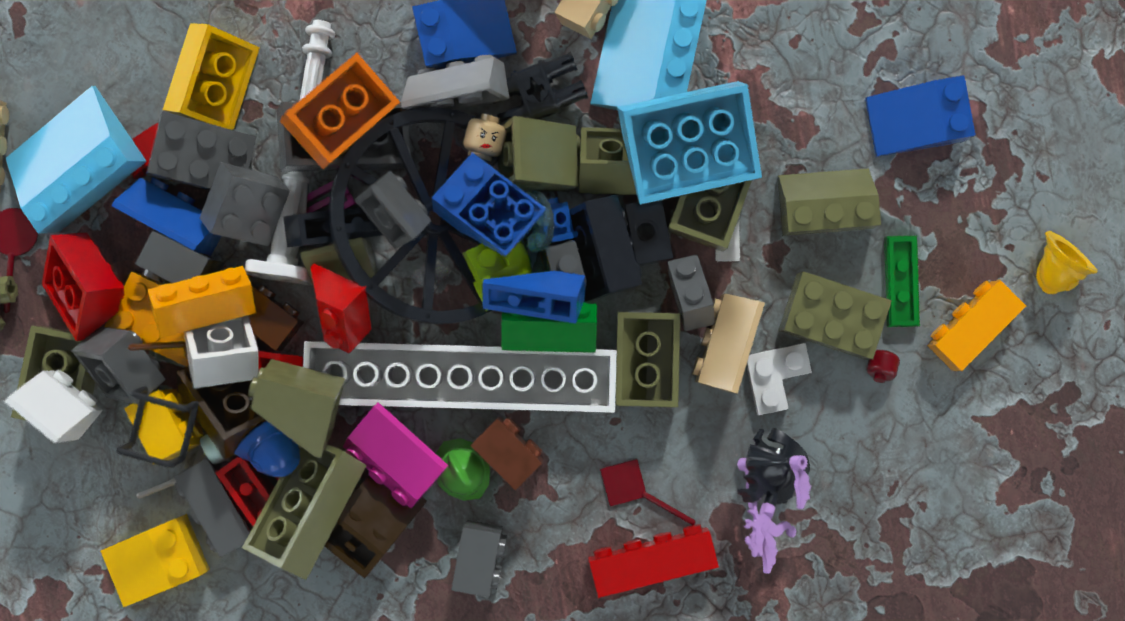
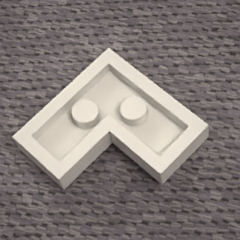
M806 343L749 354L746 367L757 415L788 409L782 379L812 373Z

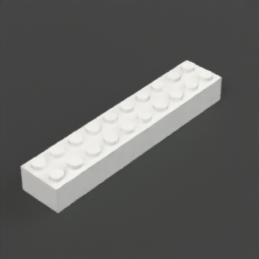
M304 341V368L346 378L339 405L374 406L379 402L382 406L615 413L617 350L596 349V353L502 350V347L359 343L349 354L338 348L334 349L325 342Z

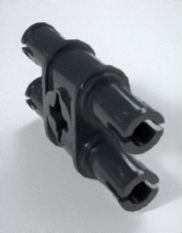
M571 52L548 62L538 60V63L518 72L514 70L511 73V77L506 79L509 97L518 94L522 96L523 101L521 102L522 105L497 114V117L500 118L499 121H501L500 125L505 124L513 116L540 120L557 112L561 114L564 111L563 107L589 98L582 80L560 90L553 89L552 87L553 79L578 70ZM534 82L541 89H544L540 92L541 102L534 95H531L534 93Z

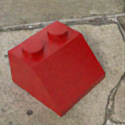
M313 264L310 269L324 342L334 349L338 348L350 354L372 330L368 299L365 292L366 287H361L352 280Z

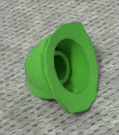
M462 438L443 441L435 454L448 466L437 480L439 487L449 496L463 501L480 499L489 485V464L470 446L473 442Z

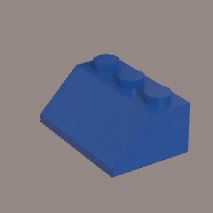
M152 177L150 182L143 178L137 179L111 205L191 250L211 256L222 237L211 234L200 220L202 210L194 206L195 199L180 191L177 196L167 191L169 185Z

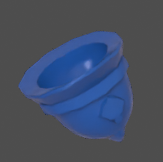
M268 421L252 430L234 451L241 459L250 461L258 472L274 477L289 475L300 462V450L297 443Z

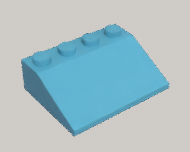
M619 0L615 6H612L590 105L618 111L617 107L687 92L707 0Z
M736 81L617 107L622 136L639 204L762 178L748 85Z
M91 86L6 157L20 207L38 234L60 232L147 162L96 86Z

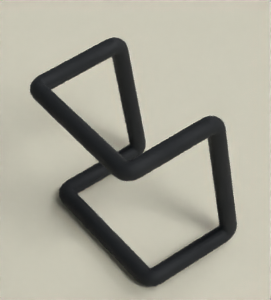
M145 386L130 393L131 397L139 399V404L130 440L116 449L117 453L167 468H173L183 462L187 455L199 402L193 401L189 404L181 405L149 396L148 388ZM146 402L182 412L191 410L180 456L172 461L128 450L136 443Z

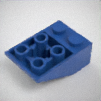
M473 152L432 197L433 211L458 231L505 257L546 211L544 206Z

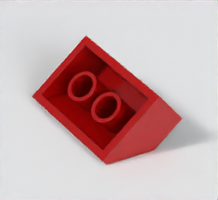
M87 232L50 235L42 286L76 341H83L118 313L120 301L124 298L125 294L124 286L117 279L111 265L105 261L98 245L94 244Z

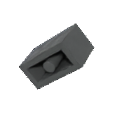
M698 255L668 261L669 283L678 312L680 313L684 331L714 325V303Z

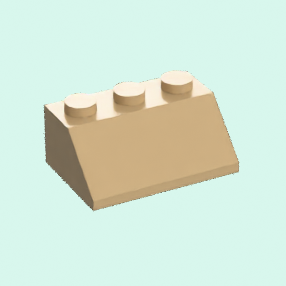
M724 293L720 296V300L714 299L715 324L711 326V329L706 328L701 341V345L705 346L702 358H696L692 374L696 375L695 382L738 394L765 303Z

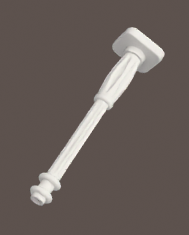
M313 20L312 25H308L305 28L306 33L310 36V42L302 47V51L307 55L300 100L322 82L325 59L332 56V51L327 48L328 40L335 37V31L331 29V24L324 20ZM307 171L288 172L282 176L283 183L290 190V193L271 238V254H268L267 261L247 260L245 264L246 273L261 279L313 286L307 269L298 266V259L296 257L299 246L287 248L283 216L306 213L308 185L310 183L309 178L306 177Z

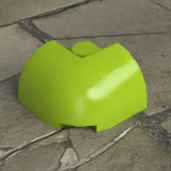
M521 240L506 257L483 244L462 253L476 280L473 285L482 303V283L484 279L531 274L532 271L529 255Z

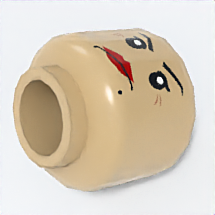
M482 113L480 119L473 118L469 120L463 140V146L469 150V156L473 152L479 158L491 161L492 157L500 156L507 134L504 126L498 124L500 118Z

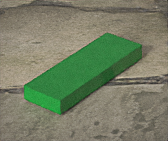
M917 235L884 237L886 299L892 300L887 314V327H920Z

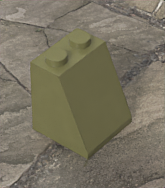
M513 116L502 125L507 134L502 152L498 156V172L523 191L569 192L578 187L580 165H577V153L580 150V137L576 135L575 125Z
M271 359L265 368H260L257 378L254 377L249 389V396L253 397L251 409L313 456L321 458L332 435L346 378Z

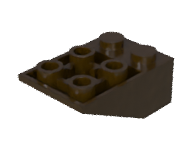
M370 475L349 498L324 547L364 579L371 573L427 502L422 497L412 509L408 505H401L393 498L392 491L387 486L376 483Z

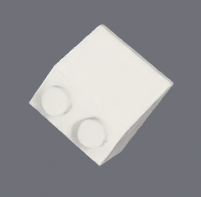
M248 315L184 332L189 370L194 388L253 380L254 377L257 378L259 373L258 348Z
M61 370L40 372L4 401L54 443L79 440L103 411L96 405L97 399L85 390L79 391L72 385L73 379Z

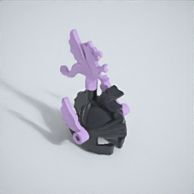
M772 428L766 439L784 445L783 449L771 447L762 441L764 429H759L753 438L755 445L751 444L749 446L746 458H740L737 464L738 469L745 472L744 479L747 481L746 489H738V493L742 496L743 502L748 503L751 510H747V512L754 519L753 521L745 520L746 525H744V528L749 529L752 527L753 532L750 534L751 539L749 536H746L745 542L751 550L752 557H763V573L769 574L772 570V565L776 563L778 551L773 537H779L785 530H787L786 534L789 537L794 538L796 535L795 527L791 526L789 522L782 521L776 525L771 521L776 504H786L793 497L794 491H796L797 508L803 509L806 501L810 499L809 491L811 488L809 476L807 475L810 472L807 453L794 439L776 428ZM766 494L764 502L762 503L760 509V514H758L757 501L763 498V495Z

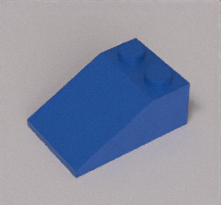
M438 0L412 6L426 68L440 70L445 69L446 64L462 61L464 64L475 62V58L481 55H492L498 59L517 54L505 0Z
M964 75L934 80L865 98L876 157L965 142L976 136Z

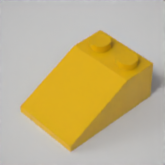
M187 514L101 550L123 607L176 587L210 571Z

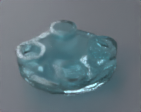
M537 190L524 191L546 208L544 214L522 238L531 252H541L549 247L553 239V212L544 194Z

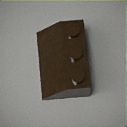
M189 365L176 371L179 394L186 404L193 401L199 402L196 419L225 460L236 455L234 451L239 443L252 430L267 421L251 409L253 397L249 396V389L252 380L194 388Z

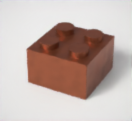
M500 416L470 446L516 490L542 464L543 458L540 455L543 451L532 439L526 442L518 434L521 429L511 418L507 417L504 420Z

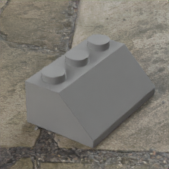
M481 55L475 58V62L464 64L462 61L446 64L445 69H421L418 71V75L407 78L401 106L405 110L426 107L461 110L509 99L504 63L492 55Z

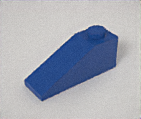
M548 271L484 279L482 283L483 309L576 323L584 303L585 275Z

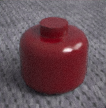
M876 350L874 358L868 360L867 373L878 383L891 381L897 376L900 359L893 352Z

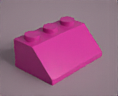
M379 402L373 406L348 436L343 446L346 449V453L366 464L370 477L376 483L387 486L398 503L408 505L411 509L434 485L448 466Z

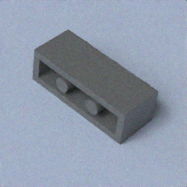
M206 458L174 476L176 480L175 488L178 494L189 502L192 508L190 513L195 523L199 526L202 525L207 534L206 542L213 552H217L221 558L244 545L253 526L215 472L221 469L220 464L214 465Z

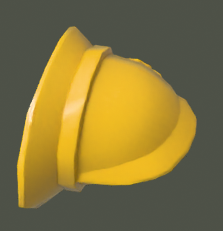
M1050 230L1045 233L1047 245L1043 248L1044 255L1036 272L1038 285L1045 293L1057 294L1062 291H1070L1079 284L1080 280H1085L1089 274H1096L1098 272L1097 268L1072 243Z

